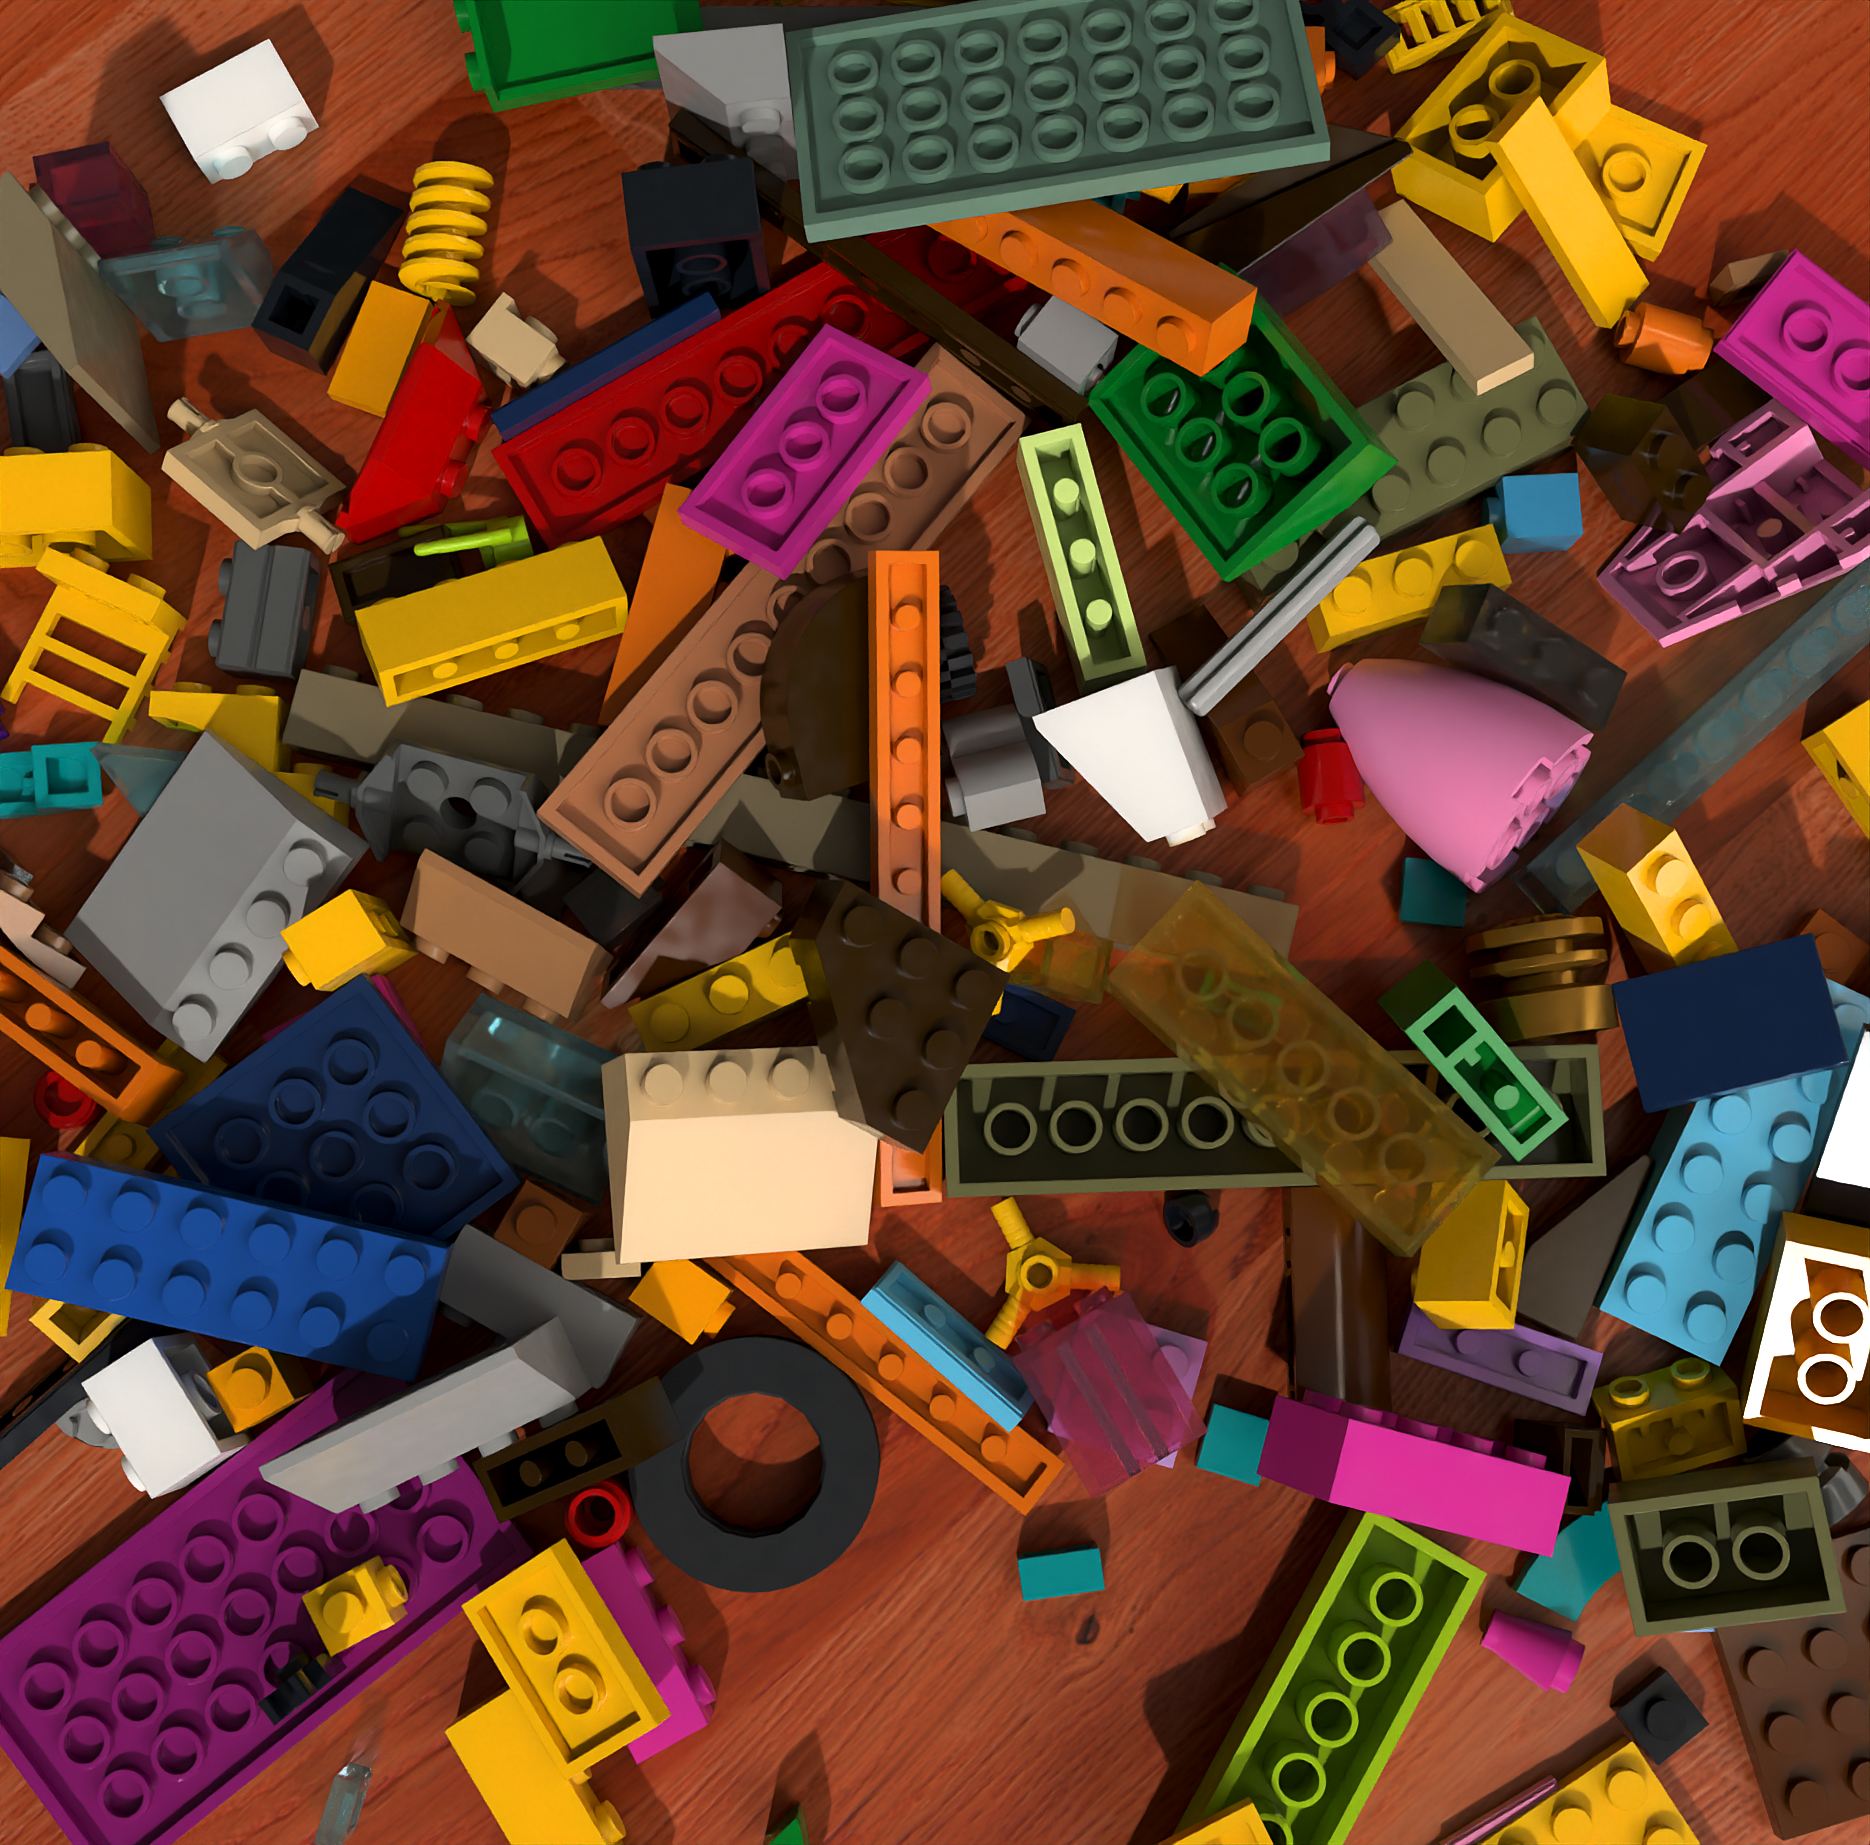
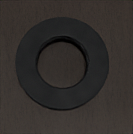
M764 1334L741 1335L714 1342L686 1357L664 1375L660 1382L686 1437L644 1462L628 1469L629 1487L636 1513L644 1530L659 1551L680 1570L705 1584L729 1591L746 1593L770 1592L797 1585L814 1577L836 1561L852 1544L869 1515L875 1497L880 1466V1450L876 1425L865 1397L851 1377L807 1344L790 1338ZM752 1393L782 1398L802 1412L819 1437L823 1460L818 1489L806 1507L782 1524L758 1529L729 1524L709 1510L693 1486L688 1459L694 1432L708 1411L728 1398Z

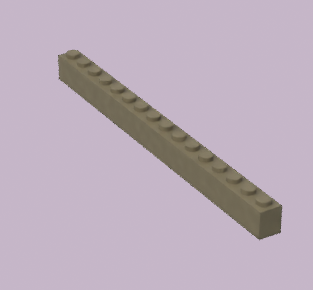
M324 665L322 673L301 669L282 743L300 755L370 771L387 748L396 739H401L535 774L549 789L551 795L604 731L578 723H570L568 731L544 726V717L520 709L509 708L506 717L482 712L484 707L482 702L456 694H447L445 702L419 697L387 707L379 687L360 683L361 674L339 666ZM754 767L752 775L742 774L683 845L709 852L722 837L757 864L825 880H847L862 889L870 890V803L851 799L852 791L848 788L811 801L781 798L779 791L770 782L766 768ZM940 811L941 877L949 870L955 869L985 902L993 900L1022 910L1027 916L1067 907L1074 915L1075 929L1072 933L1060 936L1202 970H1207L1211 967L1231 977L1273 987L1283 981L1300 906L1284 902L1285 893L1280 890L1259 885H1248L1247 892L1244 893L1223 888V878L1217 875L1195 870H1187L1184 878L1160 873L1161 864L1159 862L1138 856L1125 855L1123 863L1098 858V848L1075 841H1062L1060 849L1036 843L1037 834L1017 827L1000 826L999 834L983 830L970 832L965 815L953 817L951 812ZM941 893V907L958 911L946 899V896Z

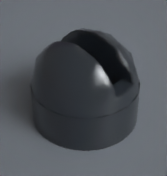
M1199 1191L1184 1192L1168 1200L1163 1206L1164 1224L1171 1237L1183 1247L1191 1248L1208 1239L1218 1227L1220 1213L1218 1209L1212 1211L1208 1203L1211 1197L1208 1194Z

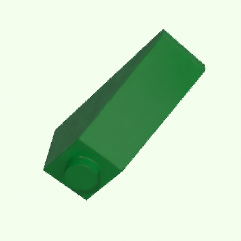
M1428 958L1377 1000L1379 1005L1518 1162L1569 1120L1566 1114L1459 988Z

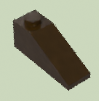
M1646 1155L1625 1156L1606 1171L1607 1176H1600L1526 1236L1516 1309L1517 1316L1559 1336L1573 1339L1578 1338L1655 1163L1654 1159Z

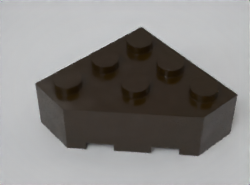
M818 880L788 940L795 964L800 965L810 999L807 1007L820 1053L826 1055L835 1087L832 1095L838 1116L893 1147L923 1155L1011 975L847 880Z

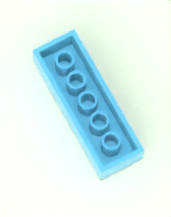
M1826 978L1850 1062L1863 1023L1870 1024V998ZM1849 1065L1670 1108L1647 1155L1654 1159L1655 1163L1592 1305L1720 1366L1770 1261L1782 1211L1793 1212L1818 1159Z

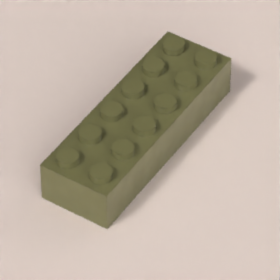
M1536 315L1513 327L1534 352V368L1477 396L1451 363L1446 361L1355 408L1399 462L1350 507L1235 578L1253 613L1273 596L1353 516L1358 515L1364 518L1376 529L1380 537L1379 544L1366 556L1368 557L1487 495L1502 476L1525 475L1574 449L1570 442L1592 412Z

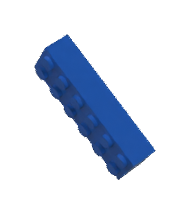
M60 1150L40 1155L4 1289L414 1382L422 1370L454 1243Z

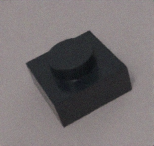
M1660 1666L1610 1706L1611 1710L1646 1755L1658 1766L1709 1725L1670 1673Z

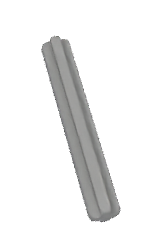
M1358 515L1353 516L1178 688V695L1185 706L1200 717L1206 715L1379 544L1380 537L1376 529Z

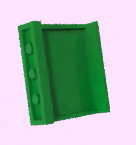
M453 0L461 33L471 32L475 51L464 54L472 89L474 92H485L493 113L659 79L660 74L652 36L705 31L698 0Z

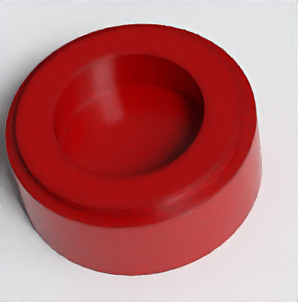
M52 1068L40 1077L33 1093V1104L38 1116L46 1124L59 1129L74 1130L83 1128L92 1123L99 1116L103 1106Z

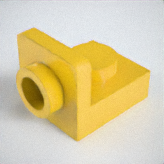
M379 1554L301 1596L330 1657L380 1630L391 1627L408 1615L403 1605L404 1602L408 1601L405 1584L393 1565L384 1566Z

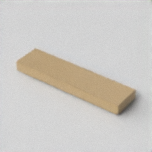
M1404 199L1349 225L1350 242L1477 396L1534 368V352Z

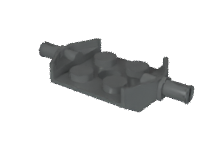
M396 739L369 772L362 771L357 779L320 769L314 782V796L348 803L351 808L356 809L355 816L378 862L384 863L392 849L421 856L426 848L459 867L512 880L507 890V893L511 896H514L525 885L546 859L552 860L557 858L584 865L587 868H590L593 863L536 816L537 810L548 799L550 793L549 789L535 774ZM460 797L469 801L477 815L465 816L458 813L451 806L448 798Z

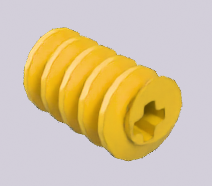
M455 161L425 163L416 169L413 176V182L417 190L410 197L409 205L413 214L409 216L406 222V231L410 238L405 240L402 247V254L406 262L401 264L398 277L405 287L424 298L435 302L441 299L454 306L471 305L475 302L477 296L474 292L461 287L460 283L477 282L480 278V271L476 267L465 263L464 259L481 258L484 248L481 244L467 237L484 235L487 232L488 226L484 220L471 215V212H486L491 206L490 199L482 193L475 191V189L491 188L494 185L492 175L483 168Z

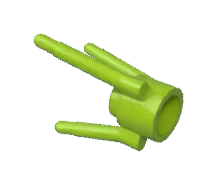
M504 515L488 520L403 526L398 530L399 537L404 538L445 524L451 529L452 535L455 537L418 543L414 546L415 554L425 556L479 547L485 569L496 567L498 564L508 560H523L534 556L523 515L511 518Z

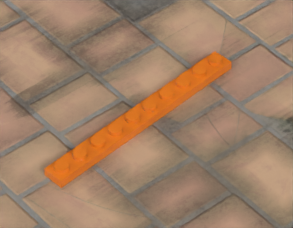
M868 551L870 892L873 896L941 934L939 551ZM942 1116L923 1155L893 1147L878 1139L873 1184V1202L878 1206L890 1207L942 1202Z

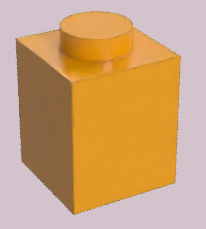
M695 1259L657 1261L653 1263L628 1299L693 1345L699 1341L703 1334H706L712 1340L716 1338L736 1309V1307L727 1302L736 1288Z
M256 1346L205 1373L235 1433L261 1423L316 1391L298 1356Z

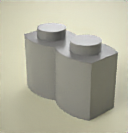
M1014 703L940 721L943 739H940L943 754L940 756V777L952 776V778L944 779L953 817L965 815L970 832L1046 814L1037 765L1029 743L1026 740Z

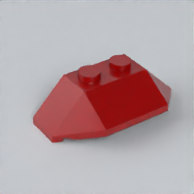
M441 299L437 300L432 310L429 322L349 496L334 523L344 533L348 541L361 546L394 533L400 527L411 526L442 514L449 497L456 499L465 485L469 470L468 464L465 462L474 442H483L492 425L493 420L490 416L494 411L491 408L492 401L476 361L465 341L466 336L450 303Z

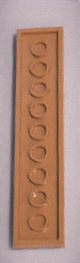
M937 342L934 343L914 367L929 375L932 391L784 581L749 561L537 810L536 816L638 899L767 745L761 722L759 703L762 670L774 635L790 611L811 591L829 580L868 568V551H928L1033 422L1032 419Z

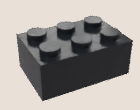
M723 153L708 156L701 163L680 166L656 161L645 163L639 166L636 171L621 173L630 250L651 319L660 317L704 291L705 293L709 291L719 310L742 308L771 291L765 235L752 157L738 158L733 154Z

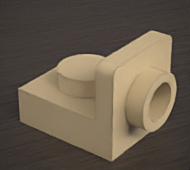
M614 1238L578 1240V1253L561 1254L562 1277L566 1280L645 1276L648 1272V1262L616 1265Z

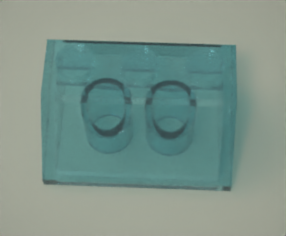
M481 993L447 1038L440 1070L517 1170L599 1207L610 1186L601 1065L619 1056Z

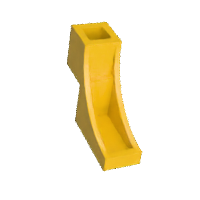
M194 682L173 683V691H150L148 716L167 728L182 729L203 734L207 729L212 730L348 828L350 804L321 796L317 797L313 794L315 790L314 782L319 770L324 769L333 773V767L315 763L294 764L293 773H290L291 749L282 743V738L291 706L279 696H275L274 689L258 685H239L236 687V694L212 693V687L209 685Z

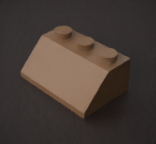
M425 848L420 856L399 923L402 927L416 934L410 946L443 964L450 953L471 964L466 977L498 995L505 984L527 995L521 1007L554 1026L561 1015L577 1023L614 956L598 943Z

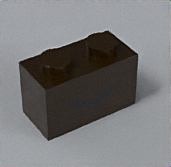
M1606 393L1570 442L1621 520L1680 535L1715 487L1714 482L1666 405Z

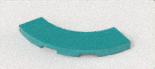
M1608 1496L1602 1498V1511H1595L1594 1516L1576 1515L1566 1524L1562 1523L1559 1526L1553 1556L1548 1557L1533 1553L1523 1566L1511 1589L1576 1623L1583 1608L1594 1593L1607 1580L1621 1571L1607 1505Z

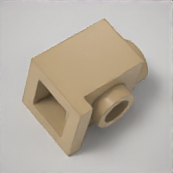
M505 292L501 294L465 340L477 363L521 395L570 368V362L560 356L555 343L558 341L556 335L532 316H528L523 322L514 299Z

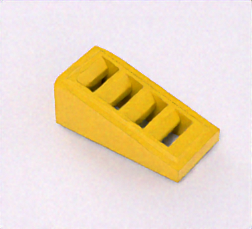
M1405 0L1382 11L1398 25L1408 22L1417 45L1408 50L1401 33L1400 42L1385 55L1391 74L1395 75L1471 49L1503 12L1514 16L1510 0H1476L1482 16H1480L1474 0ZM1453 6L1457 7L1463 25L1457 28L1449 11V8ZM1430 14L1439 33V36L1433 39L1424 20V16Z

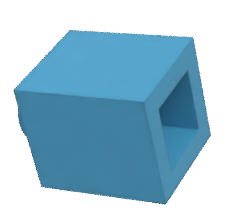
M1578 473L1502 476L1488 494V498H1484L1482 501L1481 526L1493 524L1503 554L1567 551L1583 535Z

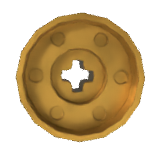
M1563 913L1529 916L1501 922L1492 929L1464 938L1466 955H1497L1498 963L1469 970L1470 980L1501 983L1503 995L1487 999L1475 1005V1008L1506 1045L1577 1036L1620 1027L1612 985L1582 983L1580 970L1607 961V950L1588 949L1576 951L1575 942L1603 935L1602 918L1598 916L1576 917L1564 915Z

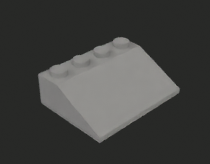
M207 729L63 935L150 1026L206 1064L228 1044L284 966L285 961L281 953L288 949L289 946L280 932L329 902L370 844L212 730Z
M557 1315L322 1428L258 1468L265 1481L331 1512L338 1514L359 1504L363 1514H366L400 1497L397 1485L417 1475L422 1485L425 1486L460 1468L456 1457L478 1447L482 1457H486L519 1440L515 1429L538 1418L542 1429L575 1414L579 1409L574 1400L587 1392L591 1385Z

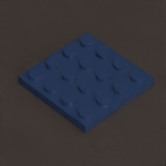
M367 973L358 975L146 1130L147 1134L184 1180L439 1240H446L522 1184L524 1180Z

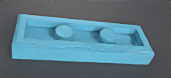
M897 1260L894 1261L860 1301L867 1310L1008 1432L1022 1420L1043 1388L1037 1380Z

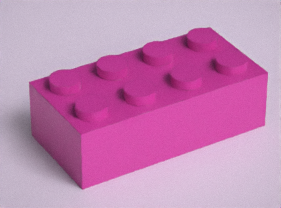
M1305 1389L1302 1402L1276 1395L1256 1473L1330 1503L1548 1557L1553 1556L1571 1477L1544 1469L1547 1459L1545 1455L1510 1445L1506 1446V1443L1476 1434L1454 1431V1429L1431 1422L1409 1419L1375 1407L1349 1403L1343 1399Z

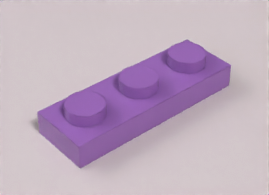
M1412 1293L1410 1294L1394 1346V1353L1576 1415L1585 1416L1603 1353L1518 1324H1514V1329H1439L1413 1302Z

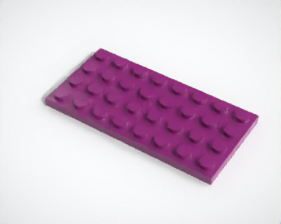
M346 1367L0 1640V1746L73 1845H171L463 1611L461 1605L504 1578L539 1550L515 1518L499 1524L472 1461L466 1453L456 1457L460 1468L425 1486L422 1485L417 1475L397 1485L400 1497L366 1514H363L359 1504L336 1514L263 1479L258 1468L259 1466L322 1428L412 1386V1382ZM379 1554L384 1566L393 1565L405 1584L408 1601L404 1602L403 1605L408 1615L391 1627L380 1630L337 1653L347 1668L274 1726L258 1705L261 1700L279 1687L272 1676L304 1650L308 1652L312 1659H315L327 1650L301 1596Z

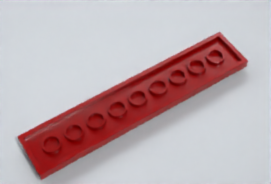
M927 225L872 233L863 238L977 321L1037 287ZM821 262L492 449L491 453L549 551H552L566 542H581L597 536H603L659 504L666 483L687 488L704 478L826 323L903 363L931 348L935 342L828 264Z

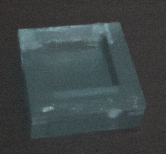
M349 1762L334 1777L313 1844L344 1845L355 1833L373 1776L371 1768Z

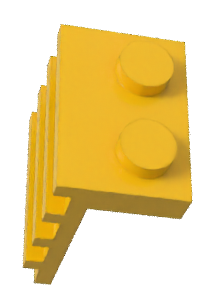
M47 546L35 569L57 584V587L0 697L16 704L26 683L31 684L112 722L101 744L117 751L127 729L132 731L137 722L134 716L144 696L149 698L150 691L154 688L151 682L161 663L166 665L171 655L168 649L177 631H183L188 620L163 600L167 591L155 583L133 573L130 574L127 582H124L106 574L110 567L107 562L82 549L74 547L70 556H67ZM62 616L146 655L136 676L51 638L60 617ZM43 650L128 688L129 690L119 709L110 707L33 671Z

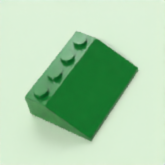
M1220 262L1217 265L1221 269L1252 284L1224 263ZM1258 290L1247 342L1203 377L1194 374L1139 343L1084 397L1089 400L1088 405L1216 572L1226 582L1232 581L1350 507L1399 462Z

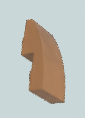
M0 869L1 930L35 965L52 978L73 989L86 970L83 963L72 953L71 950L74 946L63 933L47 924H40L45 914L30 899L35 890L22 880Z

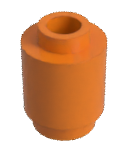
M1641 302L1634 312L1626 310L1623 313L1615 331L1613 346L1620 348V361L1622 363L1676 379H1680L1684 374L1694 377L1703 370L1709 358L1714 341V330L1702 326L1700 318L1647 302Z

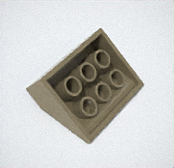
M7 171L0 177L1 292L64 370L152 455L161 446L136 320L120 300L129 290L38 184L27 192L12 173Z

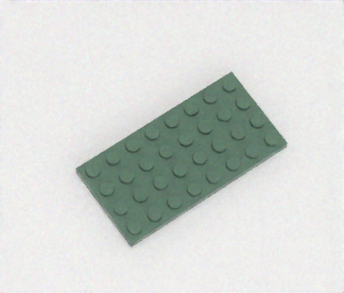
M979 0L785 32L803 222L808 243L1330 160V137L1299 0Z

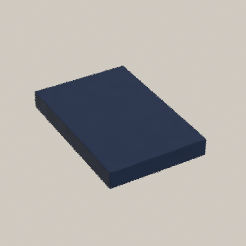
M1813 933L1611 984L1643 1108L1646 1113L1850 1065Z

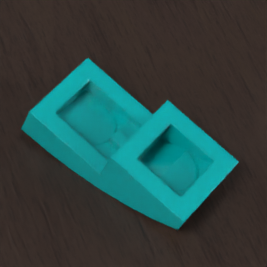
M98 741L31 746V751L0 753V820L58 814L104 806Z

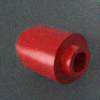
M1340 728L1320 729L1301 735L1300 745L1305 756L1297 764L1302 813L1315 816L1316 823L1319 825H1335L1354 820V811L1366 805L1363 779L1357 769L1347 742L1343 740Z
M613 1475L571 1493L564 1506V1522L569 1534L578 1543L592 1548L606 1547L619 1540L630 1528L637 1514L632 1501L629 1483L618 1475ZM596 1496H602L612 1504L615 1511L614 1516L603 1518L595 1512L594 1500Z

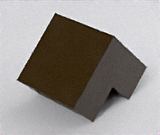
M1515 1419L1513 1446L1547 1456L1544 1469L1571 1477L1563 1514L1594 1516L1595 1511H1602L1607 1428L1578 1423Z

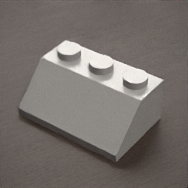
M783 23L652 36L670 121L683 108L784 182L799 179Z

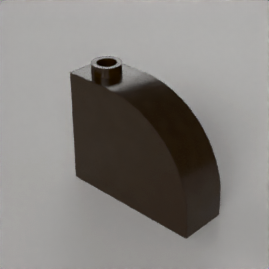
M868 568L829 580L806 595L783 620L768 649L760 683V715L769 752L765 757L767 775L774 788L779 791L781 798L811 801L870 780Z

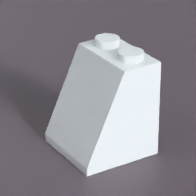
M1176 665L1151 671L1032 717L1036 729L1147 842L1166 836L1169 847L1198 838L1205 835L1206 831L1215 828L1216 825L1213 817L1228 808L1194 714L1185 706L1178 695V688L1182 685V681Z

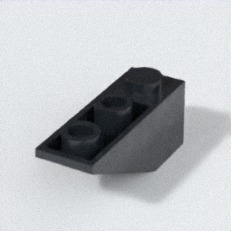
M348 187L278 270L251 324L253 330L270 352L327 376L367 295L371 282L375 279L406 216L404 210L354 188Z

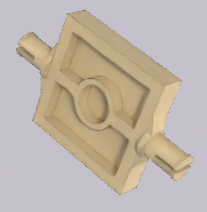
M182 397L181 400H176L172 404L167 417L188 433L191 438L166 451L161 469L254 550L286 533L295 531L304 533L325 554H330L331 551L334 552L342 544L345 537L344 533L335 528L321 514L340 505L347 487L256 408L234 419L216 421L206 417L185 397Z

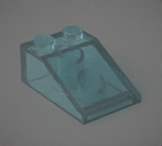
M239 226L221 227L215 229L211 236L187 240L175 236L160 237L151 241L149 246L129 249L97 261L98 271L102 278L159 342L251 327L274 280L269 249L254 228L246 229Z

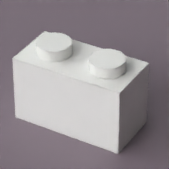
M270 39L259 43L159 97L191 155L211 184L222 179H233L243 175L251 168L253 162L276 150H287L297 146L305 139L307 133L319 127Z

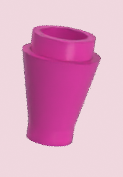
M1496 1608L1486 1624L1479 1644L1493 1651L1544 1692H1547L1551 1687L1563 1694L1567 1692L1572 1684L1585 1651L1584 1644L1572 1639V1631L1508 1615Z

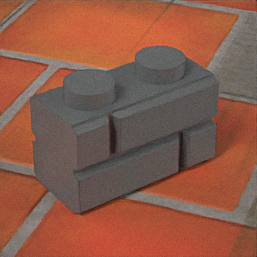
M235 541L233 557L224 558L219 571V591L221 595L226 596L222 619L213 620L208 637L209 653L212 657H216L215 665L226 674L244 679L268 680L291 685L298 684L301 669H306L322 563L311 551L304 548L281 545L271 546L268 544L254 550L245 541Z

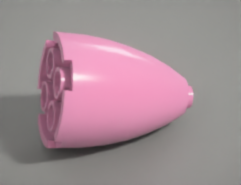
M1372 658L1362 659L1356 665L1347 662L1334 675L1327 689V693L1332 696L1329 710L1335 726L1340 728L1343 740L1348 744L1362 779L1378 802L1421 849L1476 893H1482L1492 887L1518 861L1519 855L1512 851V848L1521 849L1524 847L1543 822L1545 824L1550 822L1575 785L1591 754V751L1582 746V744L1587 745L1594 734L1550 706L1509 686L1470 672L1438 664L1405 659Z

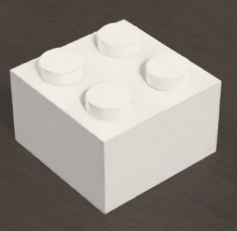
M191 1332L150 1338L81 1383L90 1397L86 1401V1407L91 1419L105 1434L112 1433L125 1454L121 1458V1465L127 1478L138 1490H146L151 1499L192 1485L227 1462L256 1439L250 1427L235 1433L205 1376V1373L211 1371L213 1367Z

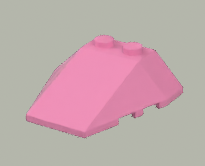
M1775 398L1722 435L1709 451L1713 460L1705 469L1714 482L1715 487L1683 532L1678 535L1643 525L1597 577L1601 587L1663 648L1847 573L1870 556V488L1865 491L1827 462L1823 458L1808 424Z

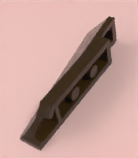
M1327 122L1330 137L1329 161L1249 173L1166 229L1173 239L1171 242L1216 266L1222 262L1240 274L1413 154L1414 151L1410 144L1402 138L1384 136Z

